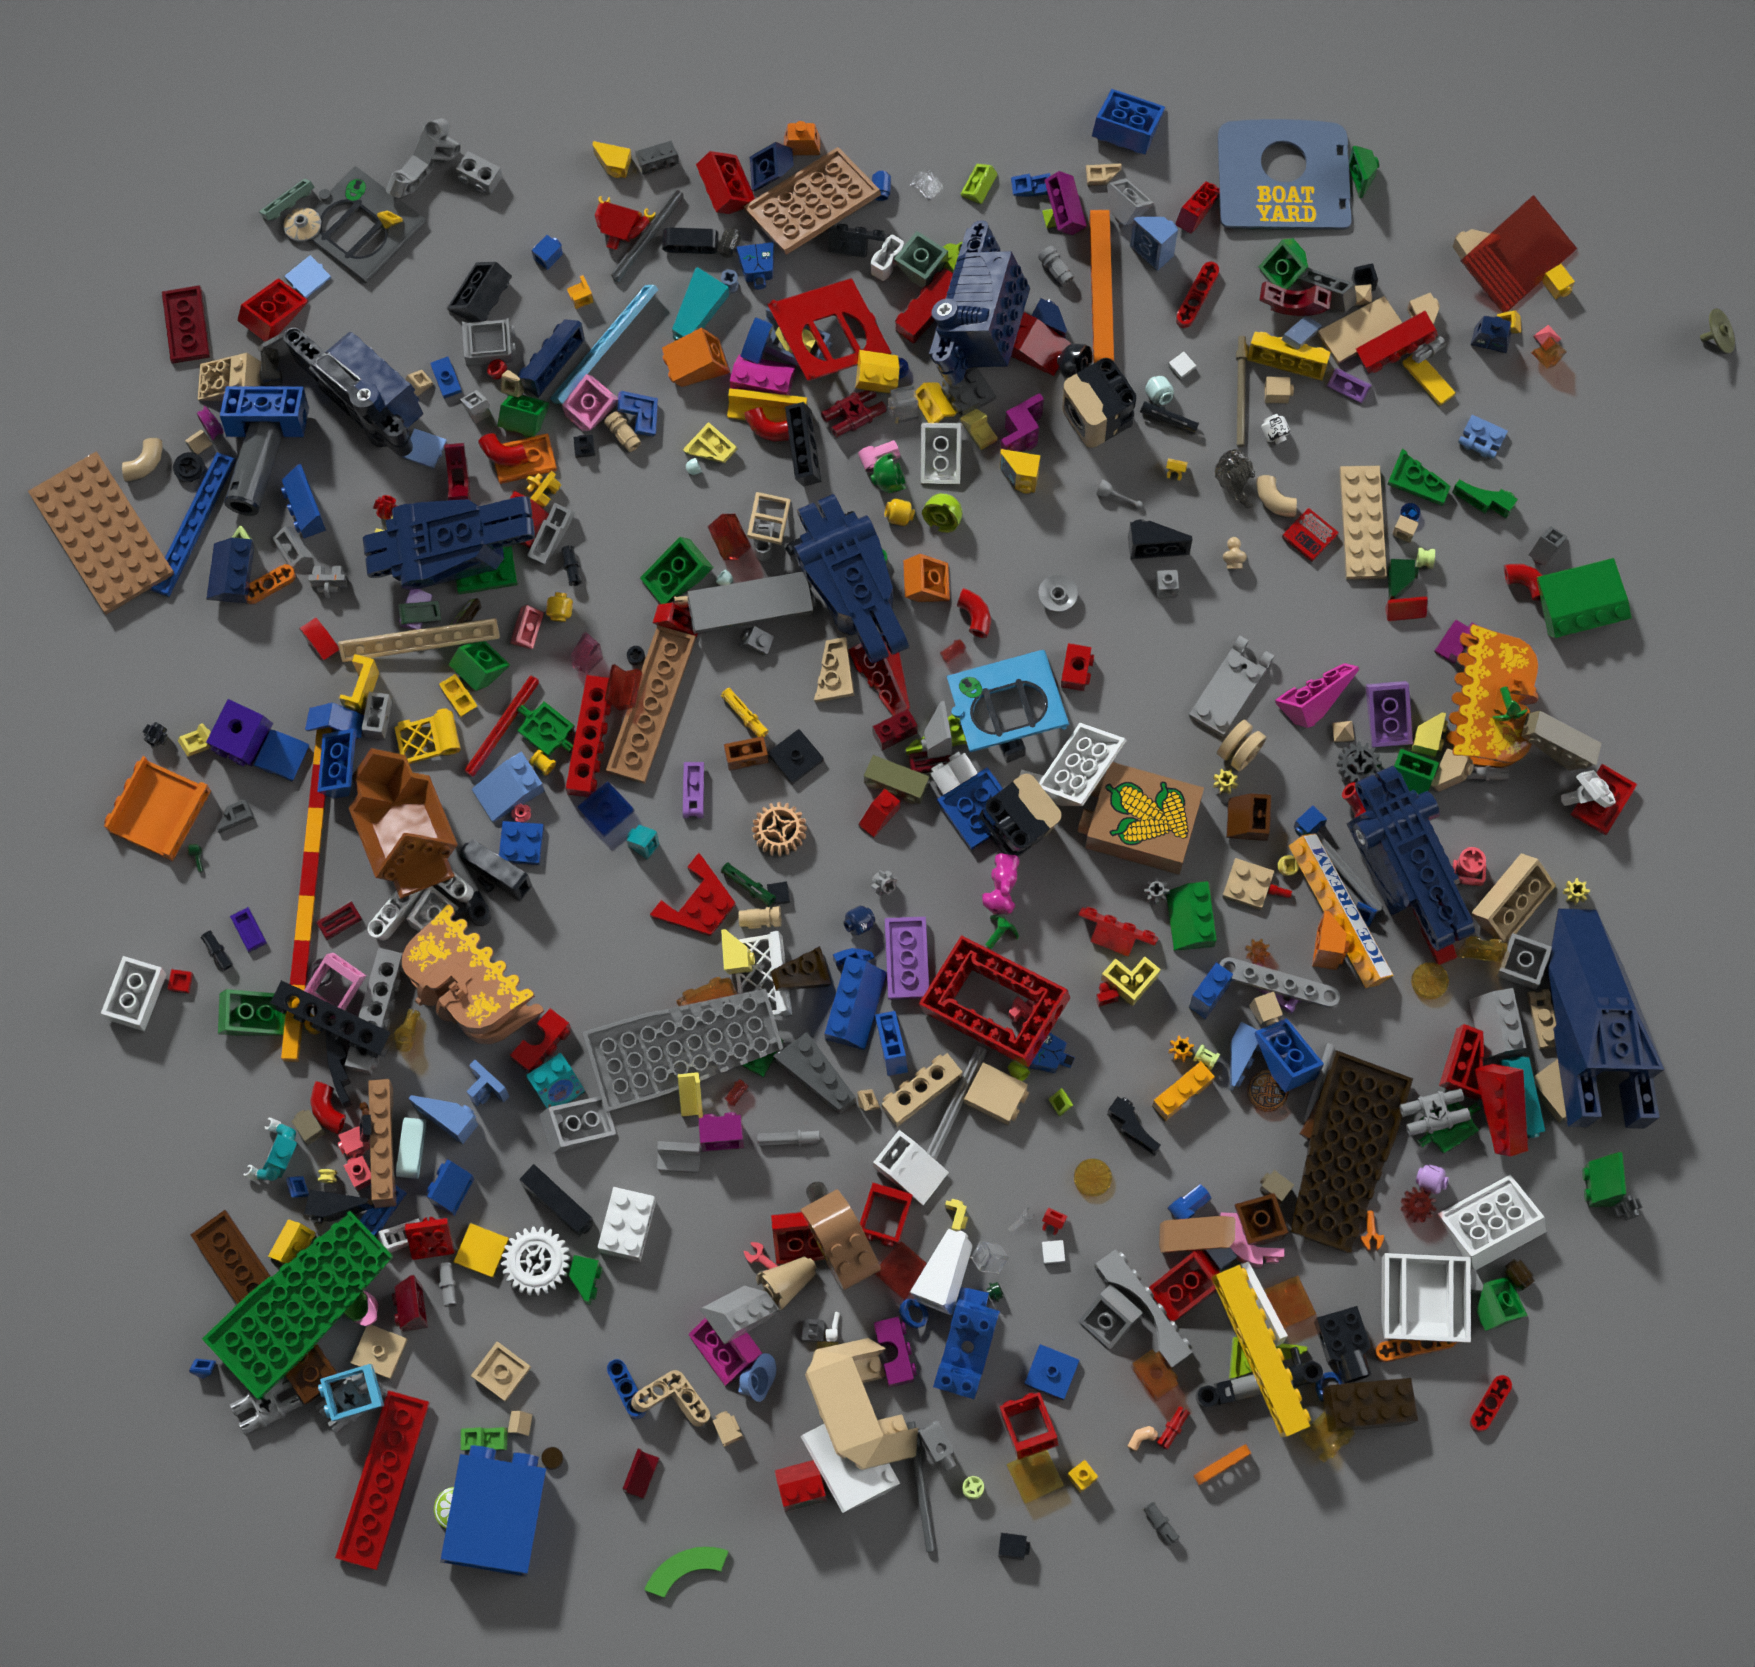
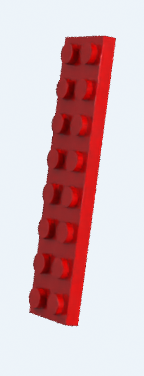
M388 1390L335 1556L336 1559L378 1571L430 1405L429 1401Z

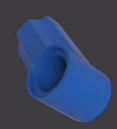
M1200 1184L1186 1196L1174 1201L1167 1209L1176 1220L1189 1219L1199 1208L1209 1202L1212 1197L1206 1188Z

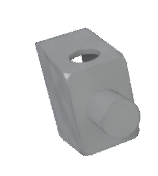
M933 1421L918 1430V1436L934 1462L940 1461L945 1471L956 1466L951 1456L955 1451L938 1421ZM939 1443L943 1447V1451L940 1453L936 1450V1446Z

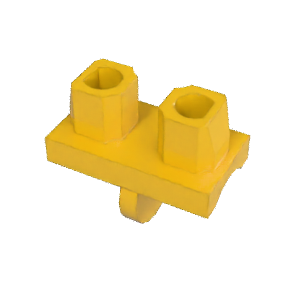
M552 471L542 483H540L542 475L539 473L535 478L528 476L526 479L529 483L526 489L529 492H532L534 488L537 489L530 499L543 509L551 500L543 491L547 488L555 494L561 487L560 482L554 478L556 474Z

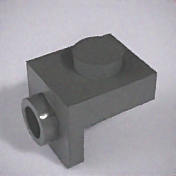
M756 626L744 629L741 633L739 646L742 648L749 647L762 655H767L774 636Z

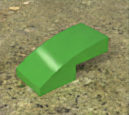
M508 1428L461 1429V1450L470 1451L471 1445L493 1448L495 1450H507Z

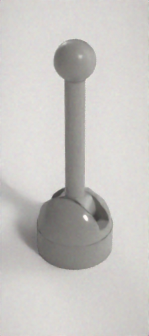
M1102 480L1096 493L1097 495L1107 497L1112 494L1134 504L1138 509L1143 507L1141 501H1134L1113 491L1112 485Z

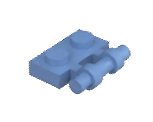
M1471 415L1463 431V434L1469 436V438L1461 436L1458 443L1465 446L1464 448L1467 450L1472 449L1481 453L1480 456L1494 459L1497 452L1491 450V447L1499 450L1508 431ZM1475 440H1478V441H1480V442H1482V443H1484V444H1486V445L1483 446V445H1480V444H1478V443H1476V442H1474V441H1475Z

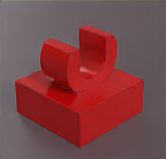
M1108 982L1099 984L1100 993L1096 996L1098 1007L1118 1002L1119 994L1117 988L1110 990Z
M1048 1208L1042 1219L1045 1222L1042 1230L1045 1231L1048 1225H1052L1054 1227L1053 1235H1056L1059 1229H1062L1068 1216Z

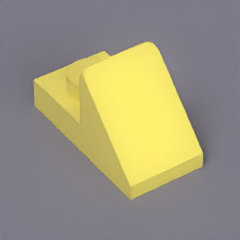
M975 409L960 418L980 450L997 441L998 437L987 423V415L980 410Z

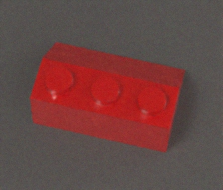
M709 151L696 163L699 175L706 187V192L717 213L731 214L743 210V206L755 199L737 155Z
M802 1212L771 1215L776 1264H785L802 1257L811 1258L813 1261L825 1260Z

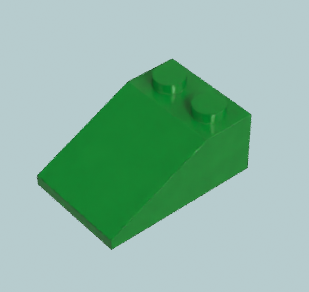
M679 537L640 579L661 604H667L674 601V597L681 596L698 584L714 567L691 539Z
M226 989L219 994L218 1034L233 1036H283L286 1015L275 1010L276 1005L270 1003L275 993Z
M1622 1152L1589 1161L1585 1168L1582 1169V1177L1587 1184V1189H1584V1199L1588 1201V1207H1614L1626 1195Z

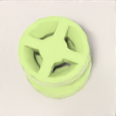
M1418 548L1416 567L1427 566L1429 569H1433L1435 549L1427 551L1423 548Z
M977 1476L968 1477L963 1483V1494L969 1499H978L984 1491L983 1481Z

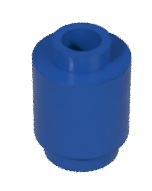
M877 171L872 175V182L880 189L881 195L874 200L885 201L888 200L891 191V175L886 171Z

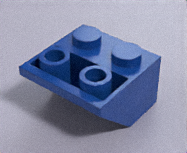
M447 1159L445 1164L442 1163L440 1165L435 1183L431 1182L429 1185L427 1197L433 1206L455 1216L474 1181V1177Z

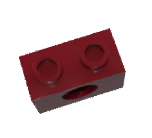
M906 709L872 726V732L883 751L917 734L918 725L909 709Z

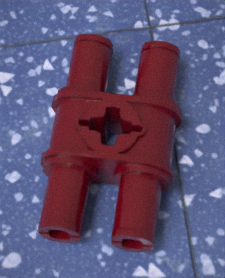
M863 390L859 393L852 392L850 396L840 401L837 400L834 406L821 412V417L825 423L838 416L844 418V421L831 427L833 436L838 438L849 431H857L858 428L867 423H872L875 417L887 412V408L883 401L866 408L863 403L875 398L876 391Z

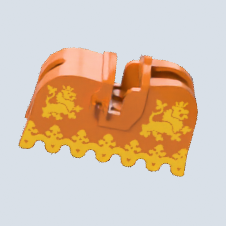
M1472 624L1470 626V634L1462 633L1460 635V643L1468 649L1467 653H1461L1457 657V662L1464 666L1465 669L1464 672L1457 673L1454 677V681L1456 684L1461 685L1462 689L1461 692H1455L1451 697L1452 702L1459 705V711L1452 712L1449 715V721L1457 727L1456 731H1450L1446 735V740L1448 743L1453 744L1452 753L1455 756H1469L1473 760V764L1477 766L1504 768L1522 759L1529 752L1532 745L1521 735L1526 715L1530 713L1529 708L1525 705L1534 704L1538 701L1536 687H1534L1538 673L1537 656L1531 646L1520 638ZM1502 687H1508L1512 700L1519 704L1521 711L1527 708L1528 711L1518 719L1512 718L1510 721L1493 719V716L1505 715L1507 711L1500 691Z

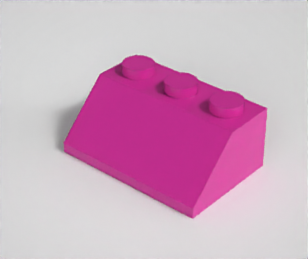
M739 354L730 377L731 389L790 395L796 365L761 359V362L757 364L740 357L741 355Z
M706 1318L688 1334L725 1386L739 1377L742 1371L752 1367L758 1356L763 1354L748 1333L724 1344Z

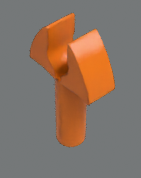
M1367 1211V1235L1361 1236L1360 1240L1366 1250L1370 1251L1369 1241L1373 1237V1240L1376 1241V1250L1378 1251L1383 1243L1384 1235L1376 1233L1374 1212Z

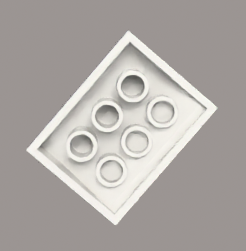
M1079 723L1039 784L1055 804L1060 806H1083L1125 744L1126 739Z
M1511 1175L1438 1213L1440 1220L1463 1257H1471V1268L1475 1269V1271L1547 1232L1545 1217Z
M825 1424L800 1436L842 1513L883 1496L900 1484L890 1464L861 1470L855 1466L853 1461L846 1457L843 1459L838 1456Z

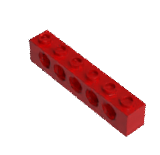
M586 675L566 783L567 795L591 798L592 791L596 792L597 780H595V775L599 773L601 761H598L599 753L603 754L604 742H602V737L606 735L608 723H605L606 716H610L611 712L609 698L613 697L615 686L611 683V678ZM596 696L603 697L599 702L593 701ZM592 715L599 716L595 721L589 719ZM591 733L596 735L595 738L591 740L586 738V736ZM584 753H592L590 758L582 757ZM583 771L589 772L588 776L584 778L580 777L579 774Z

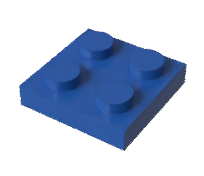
M503 821L499 856L510 863L540 865L544 825Z

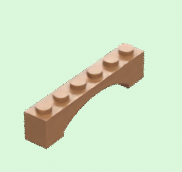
M390 1079L368 1081L369 1115H371L372 1202L375 1208L396 1206L392 1147L393 1087Z

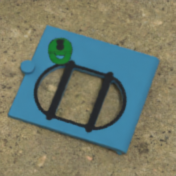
M1045 650L1035 651L946 676L955 703V707L952 708L951 712L955 718L960 719L969 752L1057 728L1065 730L1066 726L1069 725ZM1025 685L1039 691L1045 700L1044 711L1038 720L1033 718L1024 690ZM1017 687L1028 724L1001 730L990 694ZM982 697L985 698L995 732L981 728L974 719L975 705Z

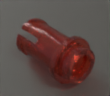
M960 639L954 640L952 645L940 652L946 663L959 653H964L966 646Z
M741 1079L734 1082V1087L724 1098L734 1107L744 1092H748L749 1085Z

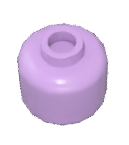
M1427 1164L1423 1168L1420 1167L1416 1184H1419L1420 1190L1437 1195L1442 1189L1446 1190L1449 1177H1445L1446 1172L1443 1168Z

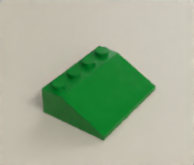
M1614 558L1536 577L1547 633L1551 637L1558 638L1632 619L1628 597Z

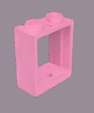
M335 953L326 954L304 991L330 1003L315 991L331 967L352 982V985L338 1006L346 1010L367 975Z

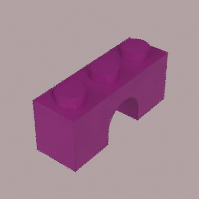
M898 1316L874 1322L878 1344L881 1346L891 1345L898 1352V1356L893 1362L884 1364L889 1388L914 1382L913 1376H916L917 1372L915 1364L909 1361L908 1355H912L909 1342L905 1343L903 1335L907 1334L904 1321L900 1322Z

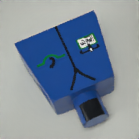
M773 242L737 246L738 260L745 281L754 282V287L757 290L766 288L765 280L773 279Z
M1049 1033L1029 1068L1056 1073L1059 1064L1071 1069L1075 1057L1064 1053L1067 1045L1065 1041Z

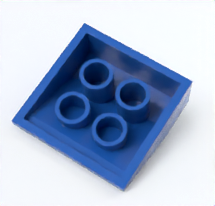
M1111 89L1096 117L1092 137L1146 155L1165 106Z

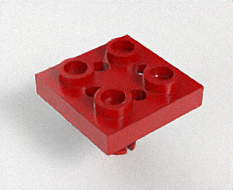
M425 1217L422 1222L405 1224V1232L412 1260L454 1254V1245L447 1218L435 1219L434 1217H429L428 1221L427 1217Z

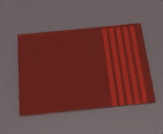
M1532 195L1464 256L1460 262L1502 313H1505L1543 280L1545 273L1560 265L1577 247L1538 199Z

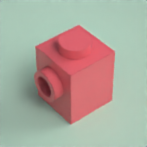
M359 1126L338 1135L341 1140L338 1142L342 1154L346 1153L349 1158L354 1156L360 1157L365 1154V1151L370 1149V1141L361 1142Z
M354 1156L347 1161V1164L343 1165L357 1191L371 1185V1170L363 1156Z

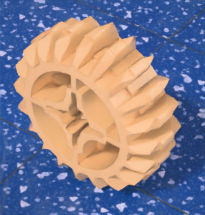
M781 802L777 803V807L770 803L769 810L763 807L762 811L764 814L758 812L756 814L758 819L753 820L755 826L752 827V832L756 833L753 835V839L758 840L757 846H763V852L770 849L771 856L774 855L775 851L778 852L779 857L782 856V851H785L786 855L790 854L789 849L796 852V845L802 846L803 844L800 839H806V834L803 832L807 831V826H804L806 820L801 818L802 813H796L795 806L789 809L788 803L784 807H781ZM779 816H785V817L791 819L792 821H790V820H786V821L781 820ZM772 818L773 824L767 827L766 830H763L765 823ZM776 822L778 823V826L782 829V836L781 833L778 832V829H776ZM796 828L793 837L787 841L786 835ZM777 838L780 843L772 842L769 839Z

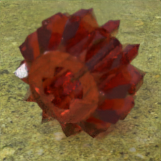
M1413 1187L1411 1192L1406 1191L1404 1193L1406 1198H1402L1400 1201L1402 1204H1405L1401 1207V1211H1408L1405 1217L1409 1218L1412 1215L1414 1223H1416L1418 1217L1422 1223L1426 1221V1217L1431 1219L1433 1217L1431 1212H1435L1437 1207L1432 1205L1436 1202V1198L1430 1199L1429 1197L1432 1192L1429 1191L1425 1194L1424 1187L1419 1192L1416 1187ZM1420 1201L1422 1206L1416 1208L1415 1204Z

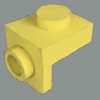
M202 723L199 724L196 731L180 736L178 742L189 757L209 749L210 745L206 741L211 731Z
M955 1199L946 1201L945 1208L956 1211L952 1230L957 1232V1230L961 1231V1228L965 1229L968 1217L965 1216L967 1206L963 1205L962 1201Z

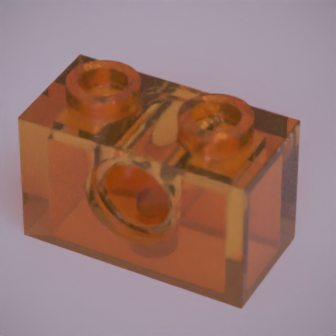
M1151 1349L1132 1363L1131 1368L1157 1402L1177 1387L1178 1377L1172 1369L1168 1370L1164 1365L1166 1361L1159 1351L1155 1353ZM1158 1369L1161 1371L1162 1377L1154 1379L1150 1371Z

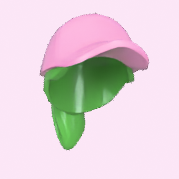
M363 1291L344 1314L362 1326H369L377 1320L378 1302L373 1295Z

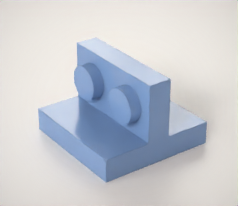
M474 1060L469 1065L478 1080L466 1092L476 1106L487 1102L491 1092L503 1102L510 1097L506 1088L479 1062Z

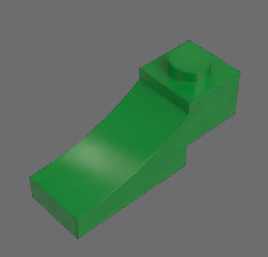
M1460 479L1452 491L1453 494L1484 514L1490 508L1504 518L1509 516L1518 501L1510 491L1503 489L1500 491L1484 490L1465 483Z

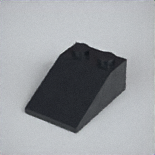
M1135 520L1130 522L1128 533L1130 560L1190 555L1192 536L1152 521Z

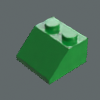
M509 395L500 406L497 426L508 432L515 431L526 437H535L542 427L550 402L525 395L520 397Z
M481 641L459 647L449 666L471 688L478 691L488 687L509 668L510 664L486 641Z

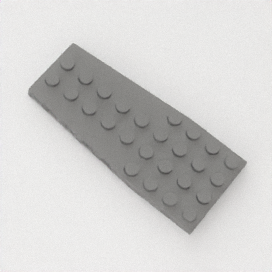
M766 989L644 1013L582 1032L606 1112L679 1090L678 1074L699 1073V1079L702 1081L783 1049Z

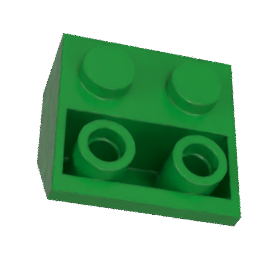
M1400 749L1394 767L1401 773L1409 791L1415 790L1417 794L1429 791L1439 762Z

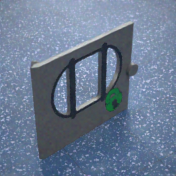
M354 166L331 191L322 189L319 192L321 201L313 209L319 214L322 223L319 233L311 240L359 276L362 282L367 283L427 221L400 199L388 194L383 186ZM342 204H353L323 233L322 225L324 218L333 208ZM361 208L378 222L346 252L330 238ZM390 211L403 219L402 222L388 229L385 228L384 241L376 251L366 256H354L384 227L377 217V213Z

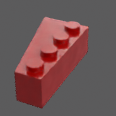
M1497 1064L1476 1068L1475 1072L1495 1154L1511 1157L1527 1152L1528 1140L1523 1069Z

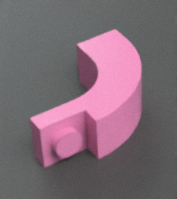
M1220 1213L1219 1216L1235 1218V1241L1230 1248L1236 1254V1260L1241 1263L1249 1261L1251 1267L1261 1268L1263 1260H1266V1263L1277 1264L1283 1260L1284 1248H1262L1248 1245L1237 1213Z

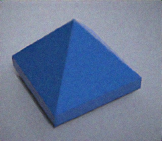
M1358 902L1356 907L1366 926L1370 927L1377 910Z
M303 1176L286 1178L288 1191L292 1198L309 1196Z
M195 1359L189 1373L204 1379L211 1375L216 1361Z

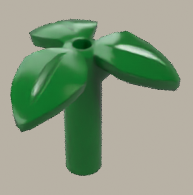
M1502 687L1500 691L1507 711L1505 715L1493 716V719L1498 721H1510L1512 718L1518 719L1528 710L1526 708L1521 711L1519 704L1512 700L1508 687Z
M994 914L990 916V919L998 921V928L986 942V946L992 949L1006 930H1011L1016 939L1019 938L1018 931L1012 923L1000 915Z

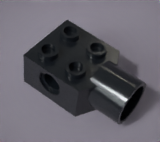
M1358 1306L1317 1317L1314 1324L1327 1363L1337 1365L1343 1384L1371 1376L1372 1374L1365 1356L1371 1345Z

